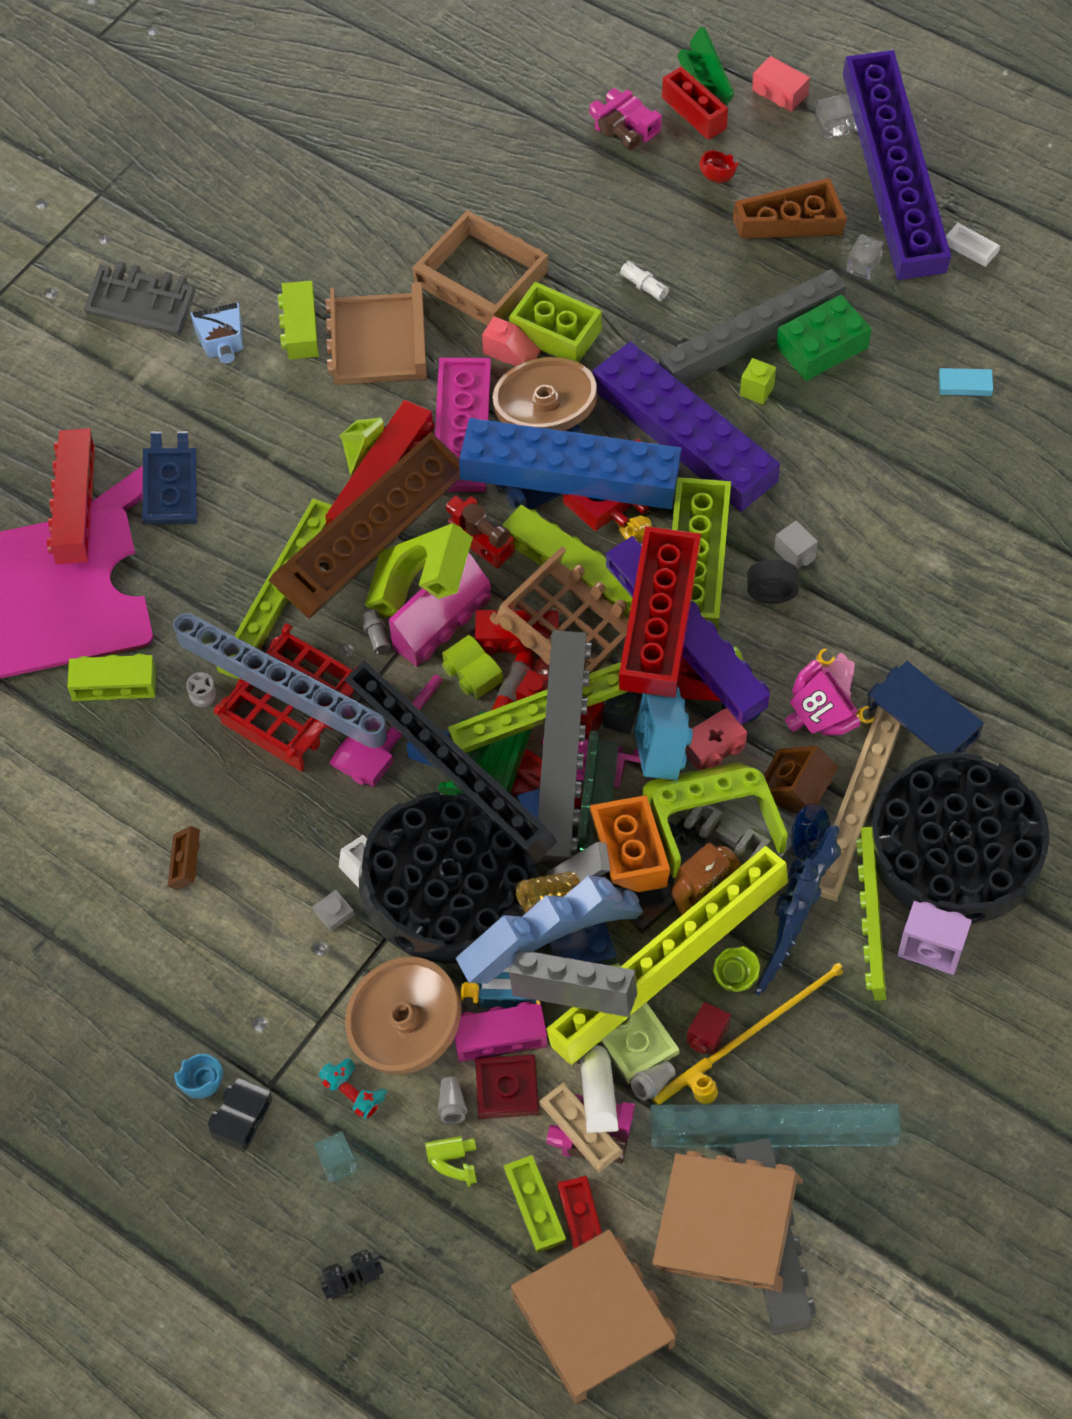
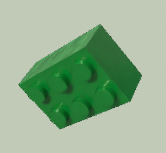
M841 294L778 327L776 347L801 377L808 381L869 348L872 328Z

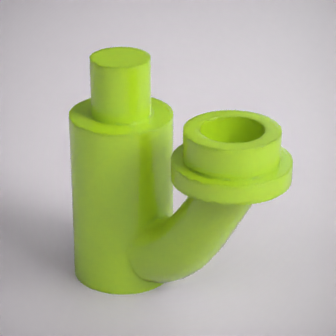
M461 1136L425 1143L428 1162L436 1171L447 1177L466 1182L467 1187L477 1183L473 1165L467 1166L466 1163L463 1164L464 1169H459L446 1162L447 1160L465 1157V1152L476 1150L474 1138L462 1140Z

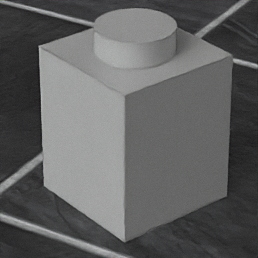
M795 521L776 534L774 550L785 561L792 563L799 569L801 566H807L814 561L818 541L799 522Z

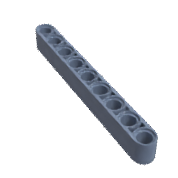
M183 613L175 618L173 622L175 635L179 645L184 649L367 747L378 748L386 742L385 720L379 713L193 614ZM255 666H260L258 669H252ZM283 678L282 681H278V682L275 681V680H277V679ZM301 691H307L304 694H298ZM325 703H330L327 707L321 706ZM347 716H355L352 719H344ZM372 728L378 729L375 732H369Z

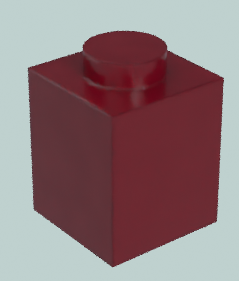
M704 1002L688 1029L687 1043L699 1053L705 1054L707 1052L713 1055L730 1027L731 1014Z

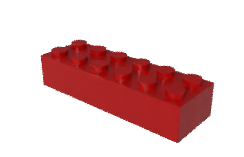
M645 526L619 671V690L676 698L700 554V533Z

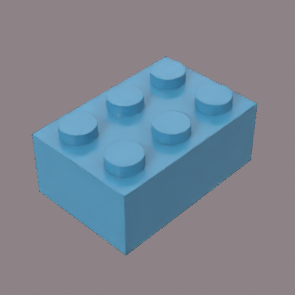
M677 687L676 698L644 693L642 695L634 735L643 775L646 777L678 780L680 769L684 770L685 749L686 745H690L692 742L693 730L688 726L689 715L685 713V699L681 698L679 687Z

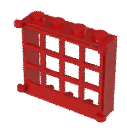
M286 623L282 628V634L272 640L266 654L353 699L354 691L344 680L353 670L290 634L293 626ZM286 649L298 655L293 662L282 656ZM303 659L319 667L315 674L299 666ZM255 666L252 669H258L260 666ZM325 671L341 680L336 687L320 678ZM239 679L234 691L216 705L214 714L220 717L223 725L302 772L305 768L302 755L308 748L314 751L319 748L321 743L319 735L325 727L330 730L334 728L313 717H310L304 726L288 717L294 710L293 706L288 705L281 713L267 704L273 697L272 695L266 693L259 700L250 694L255 686ZM301 691L298 694H304L307 691ZM246 699L256 706L243 719L234 714V711ZM325 703L321 706L327 707L330 703ZM262 709L277 718L267 732L251 724ZM283 722L299 731L288 745L272 737Z

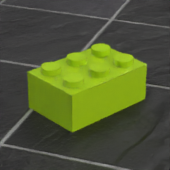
M534 282L509 316V322L517 325L540 350L555 357L570 359L579 363L602 331V311Z

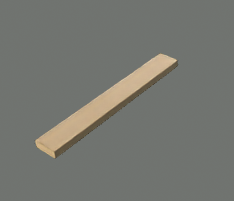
M878 706L875 718L833 825L838 826L840 830L837 836V843L841 848V855L825 871V875L821 877L819 885L821 888L820 896L836 902L857 849L856 839L861 838V828L865 827L902 724L880 706Z

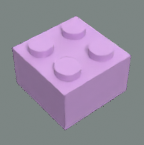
M914 901L897 956L955 975L972 920L967 919L958 912H946L937 909L931 903Z

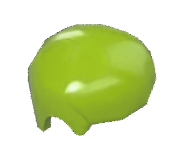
M747 947L727 948L716 958L713 973L717 984L729 992H743L748 990L757 981L760 964L757 955Z

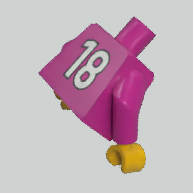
M822 649L816 656V660H812L797 676L792 689L794 698L790 701L795 712L785 718L786 724L793 732L806 725L812 734L819 731L824 736L844 735L859 727L860 723H870L875 718L864 719L863 711L870 707L865 706L857 710L827 667L833 663L835 657L830 661H824L821 655L827 649Z

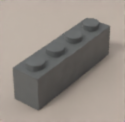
M518 950L509 971L513 996L620 1016H630L638 994L635 970Z

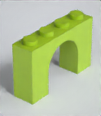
M452 523L385 549L378 558L365 606L371 610L378 611L379 616L383 619L393 616L404 606L409 587L416 574L423 567L419 586L437 599L457 593L473 537L463 531L460 526Z

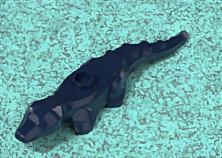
M838 826L828 827L815 852L809 858H806L803 863L795 859L790 866L788 873L789 884L786 892L779 896L774 914L780 917L775 948L754 990V993L757 995L767 989L770 981L775 978L777 970L782 967L784 959L789 957V951L796 944L795 939L798 933L802 931V925L805 919L808 918V912L812 903L815 904L820 897L821 888L819 885L821 877L825 875V871L841 855V848L837 843V836L840 833Z

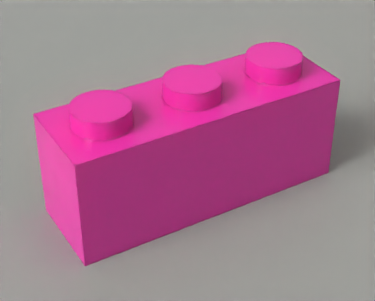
M523 1002L512 1008L493 1007L483 1013H461L459 1028L454 1037L458 1062L547 1048V1034L541 1003L537 1005L533 1002Z

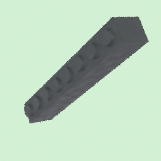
M830 269L660 354L659 365L683 385H687L776 340L778 327L841 294L845 298L846 284L833 269Z
M552 630L538 820L548 828L558 842L539 861L563 863L570 859L571 855H576L578 837H572V828L579 825L580 809H574L575 798L581 797L582 781H576L577 770L583 769L584 753L578 752L579 742H585L586 725H580L581 714H587L588 697H582L583 687L589 686L590 670L584 669L585 659L591 658L592 642H586V633Z

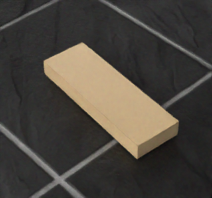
M564 1082L540 1100V1105L598 1173L623 1154V1150L607 1132L587 1133L584 1105Z

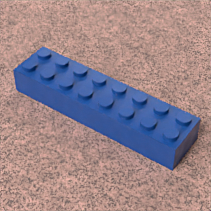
M469 418L459 458L460 479L672 509L679 473L681 447Z

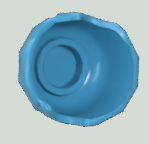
M197 1054L188 1060L182 1061V1067L179 1073H174V1078L177 1086L183 1093L193 1099H204L212 1096L217 1091L222 1082L224 1072L216 1058L209 1054Z

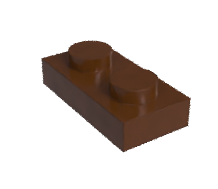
M189 826L173 834L168 887L178 890L194 882L197 874L196 862L200 847V829Z

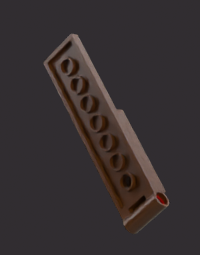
M431 432L284 565L278 568L269 578V582L310 619L378 558L385 549L390 547L403 531L460 480L459 458Z

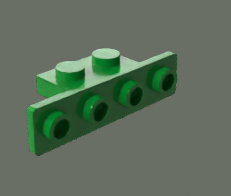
M700 27L690 41L692 51L681 49L677 57L681 66L727 106L734 96V91L706 28Z

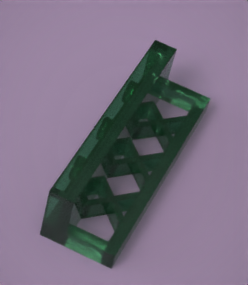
M590 731L577 835L578 850L581 851L596 842H600L590 811V805L612 802L614 795L619 743L599 741V731Z

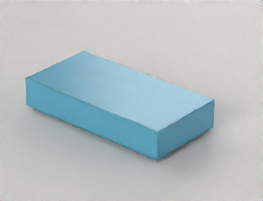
M940 368L939 393L940 395L992 396V370Z

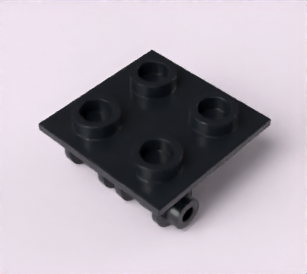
M365 1249L350 1256L352 1261L343 1266L339 1265V1263H334L322 1269L323 1275L317 1277V1280L322 1286L327 1284V1286L321 1288L326 1300L331 1297L335 1300L348 1293L341 1278L343 1276L350 1291H354L347 1275L353 1272L359 1288L362 1287L356 1272L358 1269L365 1284L379 1279V1275L383 1274L384 1270L380 1261L374 1262L381 1259L380 1255L375 1251L370 1253V1251Z

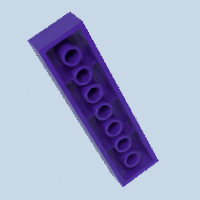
M631 341L593 370L597 393L659 445L681 447L680 462L700 479L731 481L729 503L740 512L778 482L780 463Z

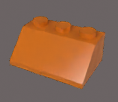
M647 795L590 805L599 841L607 845L610 865L609 874L612 883L636 892L667 887L670 867Z

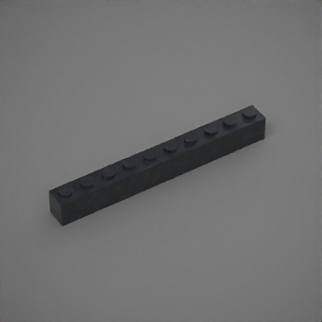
M365 660L344 679L364 702L375 712L382 715L384 720L532 859L538 862L558 842L548 828Z

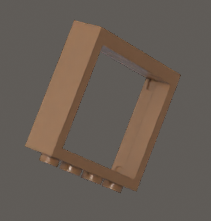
M467 210L413 266L414 283L422 282V289L488 326L493 317L504 320L520 303L533 283H538L548 272V255L542 252L541 249L529 245L523 239L509 234L500 226H495L483 217H479ZM469 235L529 267L526 273L496 305L436 271Z

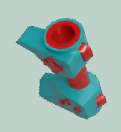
M351 1058L345 1059L338 1065L327 1063L318 1075L322 1079V1084L331 1091L338 1089L354 1103L353 1110L358 1116L363 1117L365 1120L370 1119L379 1109L380 1103L384 1101L387 1089L375 1091L362 1090L358 1092L348 1082V1079L355 1070V1064Z

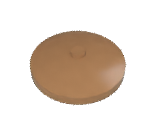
M546 357L530 360L512 368L499 379L493 391L494 410L498 419L503 423L565 431L582 422L594 409L598 396L596 381L589 369L570 359Z
M401 957L382 963L359 982L351 995L345 1016V1029L349 1044L363 1062L379 1072L403 1075L419 1071L436 1061L452 1043L461 1019L460 995L449 975L429 960L419 957Z

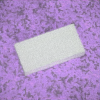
M957 223L946 235L948 246L951 249L984 267L989 264L1000 249V245L960 223Z

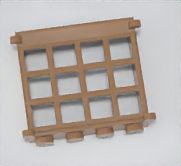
M561 547L500 605L498 613L494 612L490 616V620L494 624H500L505 630L513 633L524 646L531 648L548 665H550L552 635L546 639L532 626L538 622L552 634V630L565 631L574 623L588 634L586 642H591L594 639L605 648L595 660L593 658L585 659V662L589 664L586 670H590V674L598 671L625 643L629 618L623 613L627 604L624 600L619 599L614 605H611L602 597L606 590L603 583L597 582L591 588L581 579L585 570L581 565H576L570 571L561 564L566 551L564 547ZM548 575L564 586L554 597L539 586ZM532 590L548 602L538 612L522 601ZM568 591L584 603L574 613L558 602ZM517 605L532 617L527 623L512 611ZM553 606L568 618L558 629L542 617ZM588 607L604 619L594 630L578 618ZM608 624L620 632L610 644L598 635Z

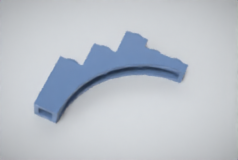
M587 876L564 897L546 895L522 917L504 915L457 956L456 960L469 983L487 984L513 964L518 950L533 952L562 936L585 927L620 919H636L643 913V910L639 905L638 896L632 890L613 887L611 882L605 877Z

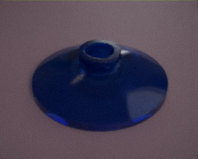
M817 804L806 805L799 811L794 820L791 831V843L795 855L802 861H805L806 858H809L815 852L826 830L831 826L828 813L822 806Z

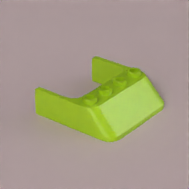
M733 762L679 774L678 780L660 778L649 781L644 785L642 794L643 796L647 795L673 878H676L680 868L681 856L670 830L668 817L677 811L755 795L778 854L785 853L788 834L765 777L759 770L745 763Z

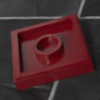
M535 1054L475 1058L479 1119L539 1115Z

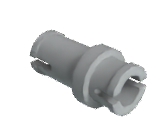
M376 610L365 612L362 615V620L364 621L363 629L370 637L374 653L382 654L390 650L391 645L384 631V620L379 617V612Z

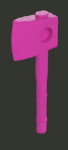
M435 674L425 684L423 690L412 702L419 711L430 697L436 693L443 679ZM391 727L387 731L386 742L378 748L367 747L347 737L338 747L329 764L351 776L358 784L363 785L366 783L374 787L393 764V755L389 751L400 739L401 735Z

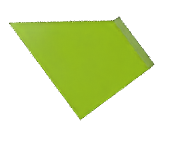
M381 417L356 420L339 435L343 443L350 476L359 467L385 429L384 421Z

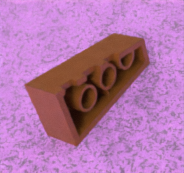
M830 178L735 201L732 217L740 239L843 235L847 220Z

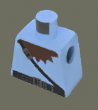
M238 302L191 313L195 333L207 357L219 356L222 363L232 362L235 359L234 353L243 350L242 318Z

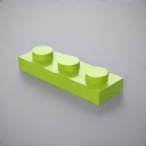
M533 1155L504 1165L505 1174L536 1253L538 1254L566 1243V1237Z

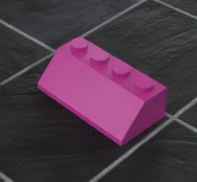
M470 553L467 556L457 593L437 599L422 588L389 619L393 649L416 667L422 661L430 659L435 649L441 643L449 641L454 631L460 625L467 624L472 614L479 607L483 608L486 606L491 598L490 581Z

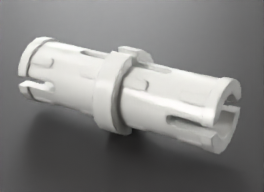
M627 261V264L625 263L622 266L620 275L632 281L637 289L648 292L658 301H662V298L664 299L667 296L669 288L653 278L650 272H644L630 261Z

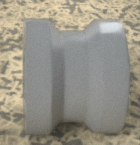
M197 672L188 678L186 688L191 702L198 707L211 705L217 697L212 676L208 673Z

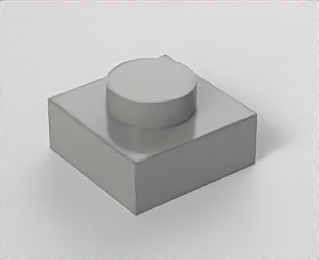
M337 890L313 906L315 914L331 932L354 915V910Z

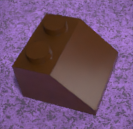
M819 746L779 748L764 777L777 806L792 813L814 812L819 806L820 799L831 784L838 767Z

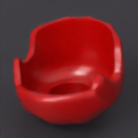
M710 150L701 157L699 167L702 174L709 181L723 183L729 181L734 176L739 162H734L732 154L726 156L720 151Z

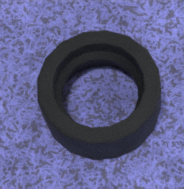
M778 559L759 561L751 565L747 571V593L752 599L763 603L787 602L795 598L799 593V570L788 561Z

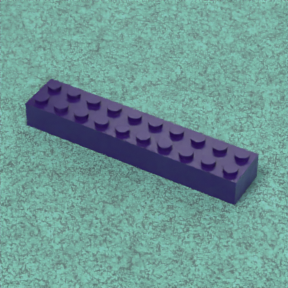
M894 50L846 56L842 75L897 280L947 273L951 253Z

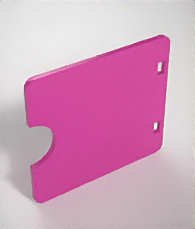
M111 508L91 513L88 562L56 564L53 554H49L47 549V538L51 537L48 522L0 532V679L69 664V659L82 656L92 658L145 648L152 643L153 633L145 596L136 597L122 594L113 587L110 580L115 565L123 558L135 554L127 514L123 509Z

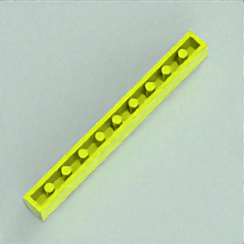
M763 847L624 963L620 968L635 970L638 994L630 1016L788 883L786 862L768 847ZM572 1007L547 1028L551 1047L570 1065H573L628 1017Z

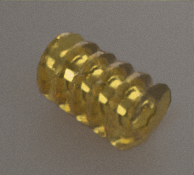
M570 871L523 880L516 886L517 900L527 913L546 895L564 897L580 881L578 876Z

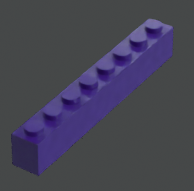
M633 536L606 552L607 569L632 598L642 542L639 543ZM692 601L683 658L735 719L743 725L768 708L769 688L763 681H758L754 677L749 664L744 660L741 661L735 655V650L730 642L722 640L718 635L715 625L710 620L706 621L703 618L699 607Z

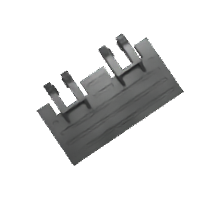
M118 261L112 278H110L111 268L99 265L84 307L86 314L176 336L181 335L196 292L193 286L187 285L186 276L178 278L172 293L169 292L173 281L172 273L165 272L159 289H157L158 279L140 274L141 268L139 265L134 264L126 281H122L126 271L125 262Z

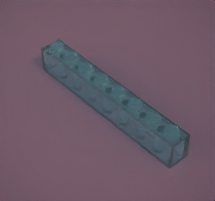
M899 1104L651 1105L650 1113L651 1147H733V1144L770 1138L772 1147L897 1146L901 1134Z

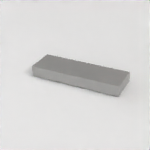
M596 842L548 871L547 878L550 896L563 897L587 876L600 877L609 872L610 865L606 843Z

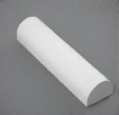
M594 1046L580 1058L587 1133L618 1131L610 1054L604 1047Z

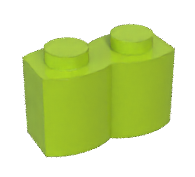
M470 635L442 653L443 669L450 677L455 676L459 680V686L466 695L471 694L475 699H479L503 682V674L500 667Z

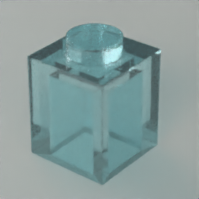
M342 1131L314 1144L317 1157L329 1183L357 1171L354 1156Z

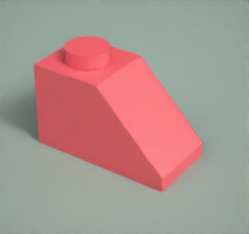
M493 317L482 334L483 354L513 366L537 359L540 355V349L517 325L500 318Z

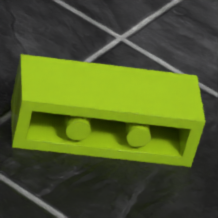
M312 281L282 283V294H278L279 309H283L284 314H279L280 329H285V334H280L282 350L287 349L288 360L319 357Z
M145 654L69 659L67 688L72 701L155 698L157 668L153 655Z

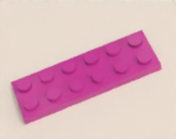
M439 358L435 436L458 458H460L469 418L489 420L491 358ZM460 479L447 492H486V483Z

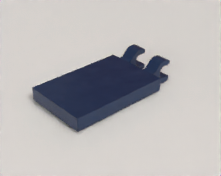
M177 431V448H162V433L151 432V448H143V524H197L196 448H189L188 431Z

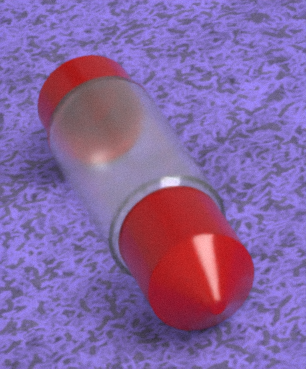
M530 649L517 654L496 695L497 699L491 711L517 701L516 690L527 672L532 670L535 663Z

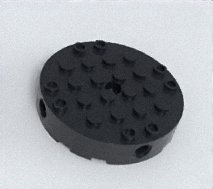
M942 753L924 757L911 763L910 767L901 773H896L882 790V794L874 809L871 824L876 871L887 890L910 910L914 901L919 903L927 902L936 906L937 909L946 912L961 913L967 919L972 920L971 924L996 919L1021 904L1031 893L1041 874L1048 853L1049 827L1040 800L1033 790H1029L1020 781L1019 775L1000 763L995 765L982 760V756L968 753Z
M440 792L417 795L415 799L403 804L401 802L389 809L374 825L366 841L360 864L359 892L363 907L370 921L393 945L412 956L431 962L459 964L456 957L504 915L522 917L530 910L538 884L537 862L464 794L457 793L454 796L440 795Z

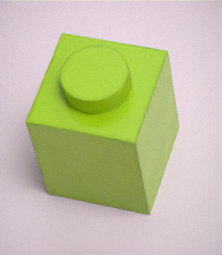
M752 358L741 377L740 396L764 405L774 388L776 367Z

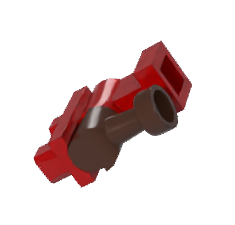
M456 495L446 504V511L452 515L448 520V525L454 523L472 536L470 550L498 569L515 553L514 538L510 536V530L502 525L495 527L486 518L485 509L483 506L479 507L477 500L472 496L464 501Z

